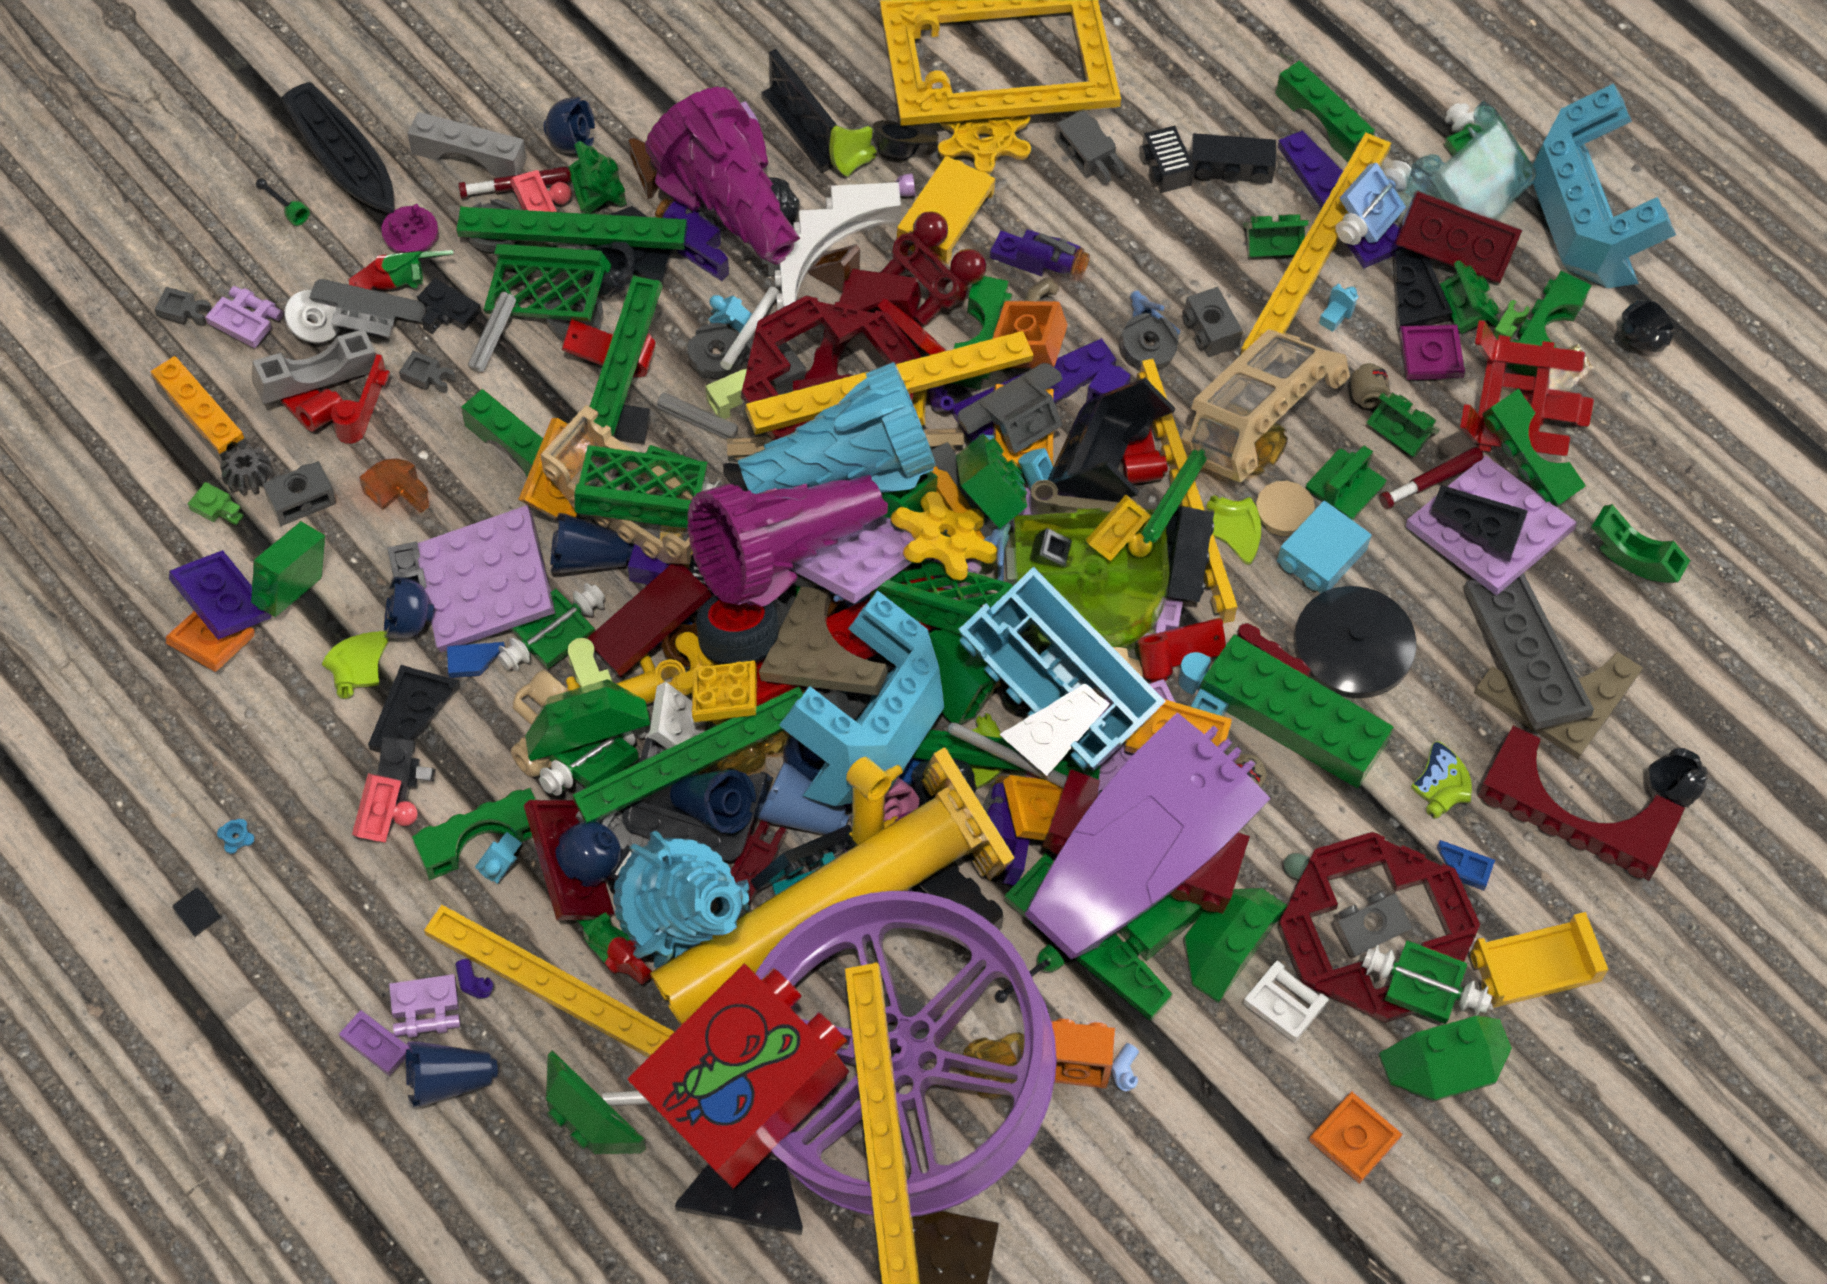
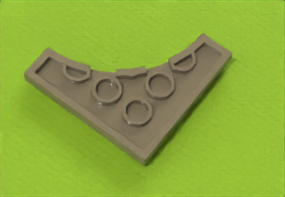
M801 586L779 630L777 641L770 648L759 670L761 681L878 695L888 671L886 664L872 662L855 656L840 646L832 637L827 628V612L832 599L830 590Z
M1616 652L1602 667L1584 677L1578 678L1594 708L1591 717L1534 730L1506 673L1492 666L1476 687L1474 694L1579 760L1640 675L1643 667L1621 653Z

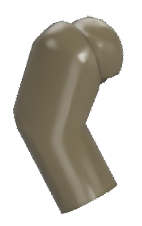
M1043 278L1028 289L1025 301H1040L1041 297L1045 294L1053 297V295L1057 294L1059 285L1052 278Z

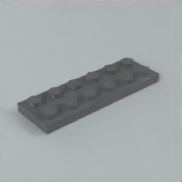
M1525 574L1520 575L1497 596L1476 580L1466 581L1464 590L1534 730L1591 717L1594 708Z

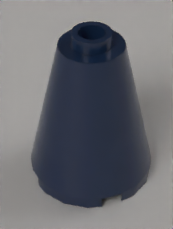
M557 513L555 523H558L559 526L558 531L553 532L550 557L552 567L550 572L564 573L625 567L626 562L630 561L634 543L625 542L615 531L566 513Z
M726 769L689 776L674 783L671 787L670 799L676 808L716 831L735 833L743 829L751 820L753 813L750 812L752 802H756L754 784L748 775L734 769Z
M419 1041L407 1042L409 1049H406L405 1054L406 1086L409 1085L414 1090V1095H408L411 1108L423 1107L490 1086L492 1079L497 1078L496 1058L491 1059L489 1052Z

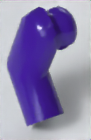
M944 385L930 388L927 391L929 401L936 412L950 410L954 405L953 399L947 396V389L944 390L942 388Z
M462 959L455 963L460 989L463 992L477 999H484L491 995L494 988L492 980L488 977L484 980L483 977L478 978L474 976L470 959Z

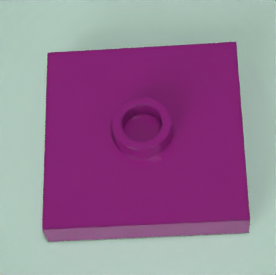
M1458 325L1400 327L1399 335L1406 380L1464 378L1465 367Z

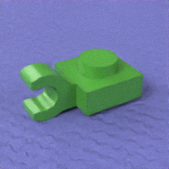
M1510 301L1506 312L1494 331L1496 339L1498 340L1499 335L1510 336L1511 342L1518 328L1514 324L1522 323L1527 319L1530 307L1526 306L1523 312H1516L1514 310L1516 301Z
M207 482L202 485L188 502V507L191 511L212 522H215L220 516L228 522L237 525L243 518V514L238 512L240 506L232 502L230 494Z

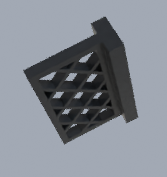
M777 49L770 51L769 88L761 92V99L822 174L834 168L830 160L829 144L831 131L837 124Z

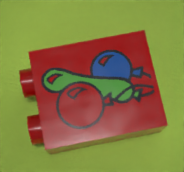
M745 963L627 1078L732 1188L850 1072L836 1054L847 1042L842 1033L820 1012L806 1024L791 1009L802 997L797 989L775 968L761 980Z

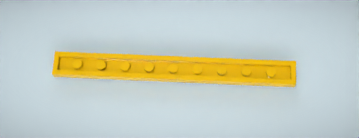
M1368 133L1364 134L1244 342L1241 354L1268 329L1286 333L1339 240L1336 225L1348 214L1339 198L1369 164L1377 162L1381 167L1390 151V142Z
M1021 331L899 363L896 366L908 393L911 394L1031 362L1034 355L1024 332ZM867 372L747 403L745 411L754 434L757 435L813 420L823 410L837 405L857 384L867 378Z
M1154 359L1143 360L1140 373H1137V380L1146 377L1167 399ZM1171 413L1153 421V431L1155 437L1161 440V455H1165L1166 461L1169 463L1171 469L1169 470V478L1172 483L1186 461L1187 456ZM1194 480L1179 506L1205 510ZM1212 534L1208 549L1210 557L1205 567L1204 582L1207 588H1211L1213 594L1211 602L1214 612L1219 613L1223 623L1234 621L1238 606Z
M444 905L439 907L424 929L425 935L646 1057L652 1055L674 1033L669 1028Z
M878 963L845 968L882 1284H920L881 969Z

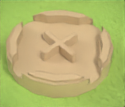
M1276 481L1265 486L1259 493L1256 501V507L1262 524L1266 526V530L1279 536H1291L1315 511L1314 499L1308 490L1290 481Z

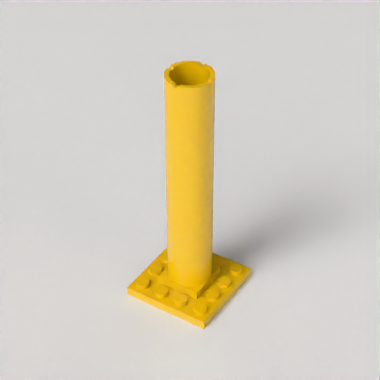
M945 747L933 754L923 772L925 778L922 780L925 789L931 796L936 795L932 800L736 920L737 928L732 932L724 935H712L711 940L701 941L700 944L692 946L650 973L664 1000L669 1001L668 1007L680 1025L744 963L756 973L767 955L789 932L815 913L833 904L869 893L907 891L955 860L970 853H973L976 858L972 862L982 877L986 875L989 880H992L1004 871L1015 857Z

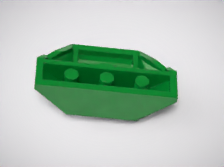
M608 679L550 696L546 699L525 735L528 758L530 761L651 725L646 701Z
M1243 888L1233 890L1231 900L1223 914L1204 910L1184 938L1192 986L1217 1003H1220L1284 914L1288 905L1263 888Z
M1473 1016L1416 1032L1380 1052L1379 1058L1390 1085L1397 1088L1401 1087L1429 1100L1438 1101L1496 1084L1512 1047L1500 1019Z
M553 1050L548 1053L546 1101L549 1111L547 1115L558 1127L564 1125L572 1132L570 1137L579 1148L584 1150L587 1147L593 1154H641L646 1150L645 1140L642 1135L627 1123Z

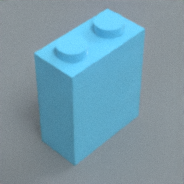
M1324 500L1280 547L1277 562L1280 563L1286 572L1293 573L1303 580L1308 588L1323 593L1330 590L1368 549L1372 534Z

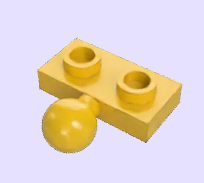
M1125 495L1086 541L1109 561L1118 554L1126 543H1128V549L1133 556L1145 557L1152 550V542L1145 543L1143 541L1144 536L1141 533H1135L1150 518V514L1129 496Z

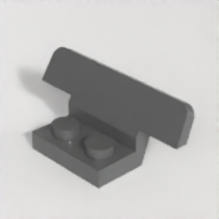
M325 279L315 281L309 296L313 299L337 304L336 312L333 313L332 328L350 332L365 329L368 336L390 340L395 317L423 323L421 319L424 317L425 306L422 302Z
M1048 363L1040 364L960 410L958 421L968 434L993 421L1000 426L1008 450L1012 453H1017L1063 426L1052 395L1046 391V389L1063 380L1061 373Z

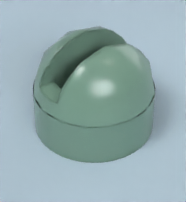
M1300 853L1289 854L1284 859L1283 864L1286 874L1300 880L1309 863V857Z

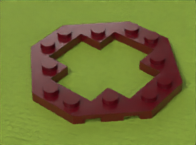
M806 295L757 321L741 391V399L747 404L778 396L779 394L770 384V381L789 372L791 366L778 349V346L821 323L838 345L863 332L887 364L911 361L921 358V355L887 312L875 310V313L858 310L859 306L835 302V305L818 301L816 297ZM914 393L909 394L911 400L913 399ZM808 421L768 431L767 433L774 441L794 433L797 427L806 424Z
M1370 832L1314 849L1309 863L1279 922L1278 929L1297 975L1303 984L1387 1023L1416 1014V1012L1385 1001L1390 985L1375 989L1369 974L1366 975L1367 969L1362 966L1363 961L1333 970L1311 917L1336 910L1338 907V902L1329 880L1383 864L1395 892L1424 883L1447 935L1422 942L1421 946L1463 962L1481 924L1455 868L1446 864L1441 866L1426 859L1424 854L1404 845L1399 847L1384 840V836Z

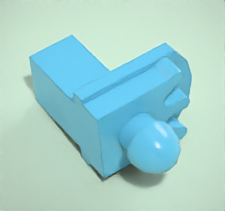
M1340 284L1334 286L1331 290L1328 307L1321 314L1319 324L1334 332L1345 317L1350 319L1355 309L1356 301L1359 298L1357 289L1352 286L1343 289Z
M713 295L710 298L709 302L713 308L711 311L713 315L708 320L711 323H729L738 332H741L752 315L741 305L742 300L737 299L734 295L725 299L719 295Z
M506 832L499 843L492 842L475 868L485 878L499 883L517 859L514 853L522 843Z

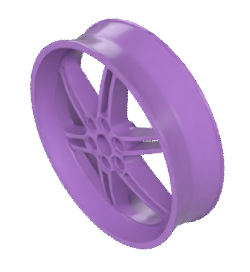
M912 891L869 893L833 904L797 925L773 948L755 974L762 980L775 968L795 986L802 977L821 961L847 948L858 950L861 965L870 964L866 943L868 941L873 942L891 1006L885 1007L887 1023L891 1021L898 1022L896 1029L888 1032L890 1050L895 1051L896 1048L901 1050L900 1054L895 1053L894 1057L891 1058L899 1122L911 1163V1175L907 1179L911 1217L922 1216L951 1208L977 1196L1005 1175L1026 1152L1037 1135L1052 1098L1057 1060L1055 1036L1046 1004L1025 962L1012 943L984 917L961 904L931 894ZM895 928H910L935 933L961 944L972 953L970 962L919 1013L912 1017H906L903 1014L883 949L884 935L889 930ZM986 966V968L977 977V979L966 989V991L957 999V1001L935 1023L934 1020L962 992V990L982 969V967ZM1003 977L1011 982L1019 1000L1024 1023L1023 1057L1017 1065L1009 1067L939 1049L940 1042L960 1021L994 979ZM802 1019L806 1024L809 1022V1020ZM835 1026L847 1039V1043H849L848 1049L840 1048L836 1054L842 1062L856 1065L852 1030ZM920 1029H929V1033L925 1038L915 1039V1035ZM937 1059V1064L933 1069L923 1070V1065L927 1060ZM950 1066L1017 1081L1013 1084L949 1073ZM856 1074L803 1129L798 1132H789L771 1151L786 1164L788 1170L800 1182L825 1200L842 1208L874 1216L870 1182L844 1175L827 1166L821 1159V1153L825 1148L830 1146L862 1119L860 1099L820 1136L806 1145L860 1095L858 1076ZM908 1082L914 1084L913 1089L909 1093L899 1094L900 1087ZM938 1084L1013 1097L1014 1105L1011 1112L999 1129L974 1152L949 1165L938 1164L925 1100V1093L930 1086ZM917 1108L929 1164V1170L926 1173L922 1172L907 1110Z

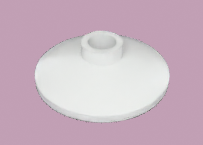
M304 290L294 294L287 302L284 311L285 321L291 332L298 338L310 343H324L333 339L340 331V329L332 328L331 325L337 304L310 298L312 290ZM307 319H312L315 323H311Z

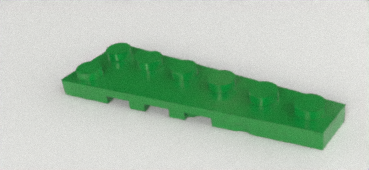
M1046 853L1004 896V901L1035 927L1037 926L1024 914L1036 888L1042 882L1053 863V860ZM1116 933L1106 938L1099 947L1074 958L1150 1021L1172 998L1173 994L1145 962L1137 957L1136 952L1127 942H1123Z

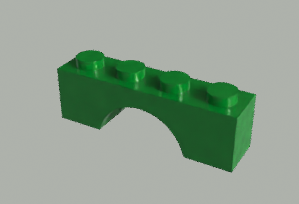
M1300 60L1279 74L1275 95L1293 112L1298 108H1304L1312 112L1325 127L1329 136L1330 146L1347 162L1351 159L1364 134L1374 135L1375 130Z
M1563 271L1559 272L1555 280L1550 278L1543 291V294L1546 295L1543 300L1538 298L1531 311V314L1534 315L1532 320L1526 319L1519 331V334L1522 335L1520 340L1514 339L1513 342L1542 346L1543 341L1552 342L1546 334L1545 327L1556 321H1574L1586 302L1592 285ZM1508 363L1507 368L1521 375L1537 376L1538 367Z
M984 276L982 280L972 284L968 297L967 313L980 323L982 331L969 341L955 343L953 349L993 338L1004 303L1012 299V293H1008L1009 281ZM991 372L952 382L951 384L981 390L984 379L989 380Z
M481 389L461 406L465 427L486 443L488 440H492L503 446L516 459L526 477H528L543 438L484 389Z
M1519 389L1482 413L1485 418L1486 427L1497 435L1502 442L1501 447L1508 457L1513 458L1518 465L1520 476L1531 484L1536 493L1546 503L1550 502L1557 507L1586 487L1570 462H1549L1534 451L1529 440V425L1535 415V411Z
M531 788L512 791L506 798L496 802L483 803L472 812L454 815L445 823L435 827H425L416 835H413L412 839L415 850L429 881L459 869V859L463 848L469 841L485 833L505 835L508 832L521 843L533 838L523 806L528 800H536Z

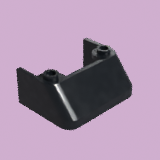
M1146 377L1091 398L1079 410L1048 480L1057 486L1058 492L1077 498L1120 502L1125 495L1130 498L1137 496L1139 490L1117 468L1128 444L1136 440H1143L1149 434L1150 425L1153 420L1174 413L1176 408Z

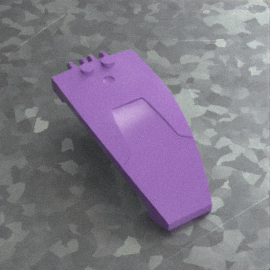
M1176 713L1110 780L1079 821L1042 882L1036 888L1024 915L1071 959L1099 947L1106 938L1169 895L1212 859L1270 800V797L1247 775L1255 766V763L1250 760L1240 768L1234 763L1242 752L1238 747L1227 756L1224 752L1232 744L1228 738L1222 741L1218 747L1211 741L1218 731L1215 726L1203 734L1179 713Z

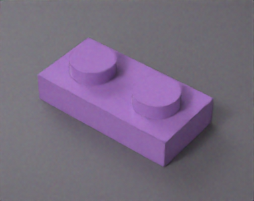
M362 1010L339 1033L341 1040L389 1077L405 1060L406 1049H409L404 1042Z

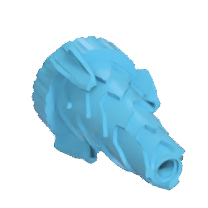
M895 362L867 372V378L857 384L837 405L823 410L813 420L797 427L794 433L771 441L764 445L765 450L738 460L748 491L751 490L752 493L757 494L774 488L789 489L807 483L809 488L829 481L849 480L864 475H871L872 481L877 484L881 493L915 488L920 476L933 471V468L936 467V462Z
M658 831L650 832L651 840L644 847H640L635 843L630 846L632 855L619 871V878L614 886L613 904L616 907L615 915L617 920L620 921L621 929L635 944L634 947L636 949L633 955L639 959L651 954L654 957V968H658L667 963L671 957L678 956L692 946L700 944L701 941L711 940L712 935H724L732 932L737 928L736 920L740 915L741 909L749 911L750 905H747L749 902L747 892L749 890L748 880L735 883L729 866L722 861V857L717 852L712 851L705 844L697 843V841L690 839H663ZM718 897L716 900L718 909L712 914L710 904L714 898Z

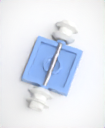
M1394 160L1384 171H1382L1377 162L1369 164L1339 198L1348 211L1343 220L1336 225V232L1342 242L1356 245L1363 236H1365L1369 243L1377 242L1403 212L1406 206L1397 192L1405 190L1407 184L1411 183L1414 178L1411 167L1407 163Z

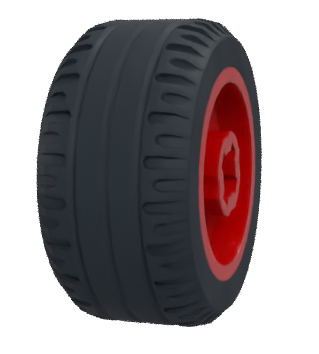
M714 596L702 605L697 614L696 625L699 646L706 657L719 664L754 660L759 662L766 658L779 635L778 614L772 602L763 607L750 606L747 603L736 605L723 602L718 596Z

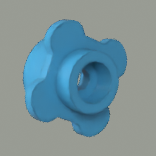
M244 819L231 820L217 831L218 838L222 839L225 844V852L229 854L236 853L237 849L243 846H251L254 842V836L248 832L247 822ZM238 834L239 836L238 838H233V835Z

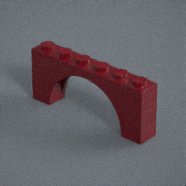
M852 269L849 278L843 283L839 302L859 306L858 310L875 313V310L882 311L878 305L883 299H888L910 318H913L922 294L917 278ZM825 328L823 341L820 347L816 348L813 365L810 370H807L804 379L838 376V364L841 354L852 338L838 345Z
M1513 725L1477 797L1483 799L1491 807L1501 808L1511 813L1520 821L1530 822L1540 827L1548 835L1558 836L1570 842L1577 849L1587 850L1597 855L1605 863L1615 864L1626 869L1636 878H1644L1650 881L1685 808L1656 794L1653 801L1644 811L1624 821L1597 823L1576 817L1561 808L1549 796L1541 783L1536 761L1541 738Z
M1070 769L1043 842V847L1050 849L1055 854L1060 852L1079 821L1098 797L1100 780ZM1238 832L1202 868L1170 893L1171 896L1177 900H1187L1200 905L1207 911L1223 914L1231 900L1250 836Z

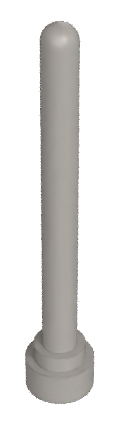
M951 723L948 726V732L951 735L1063 789L1067 778L1066 775L1052 770L1046 777L1020 753L957 723Z

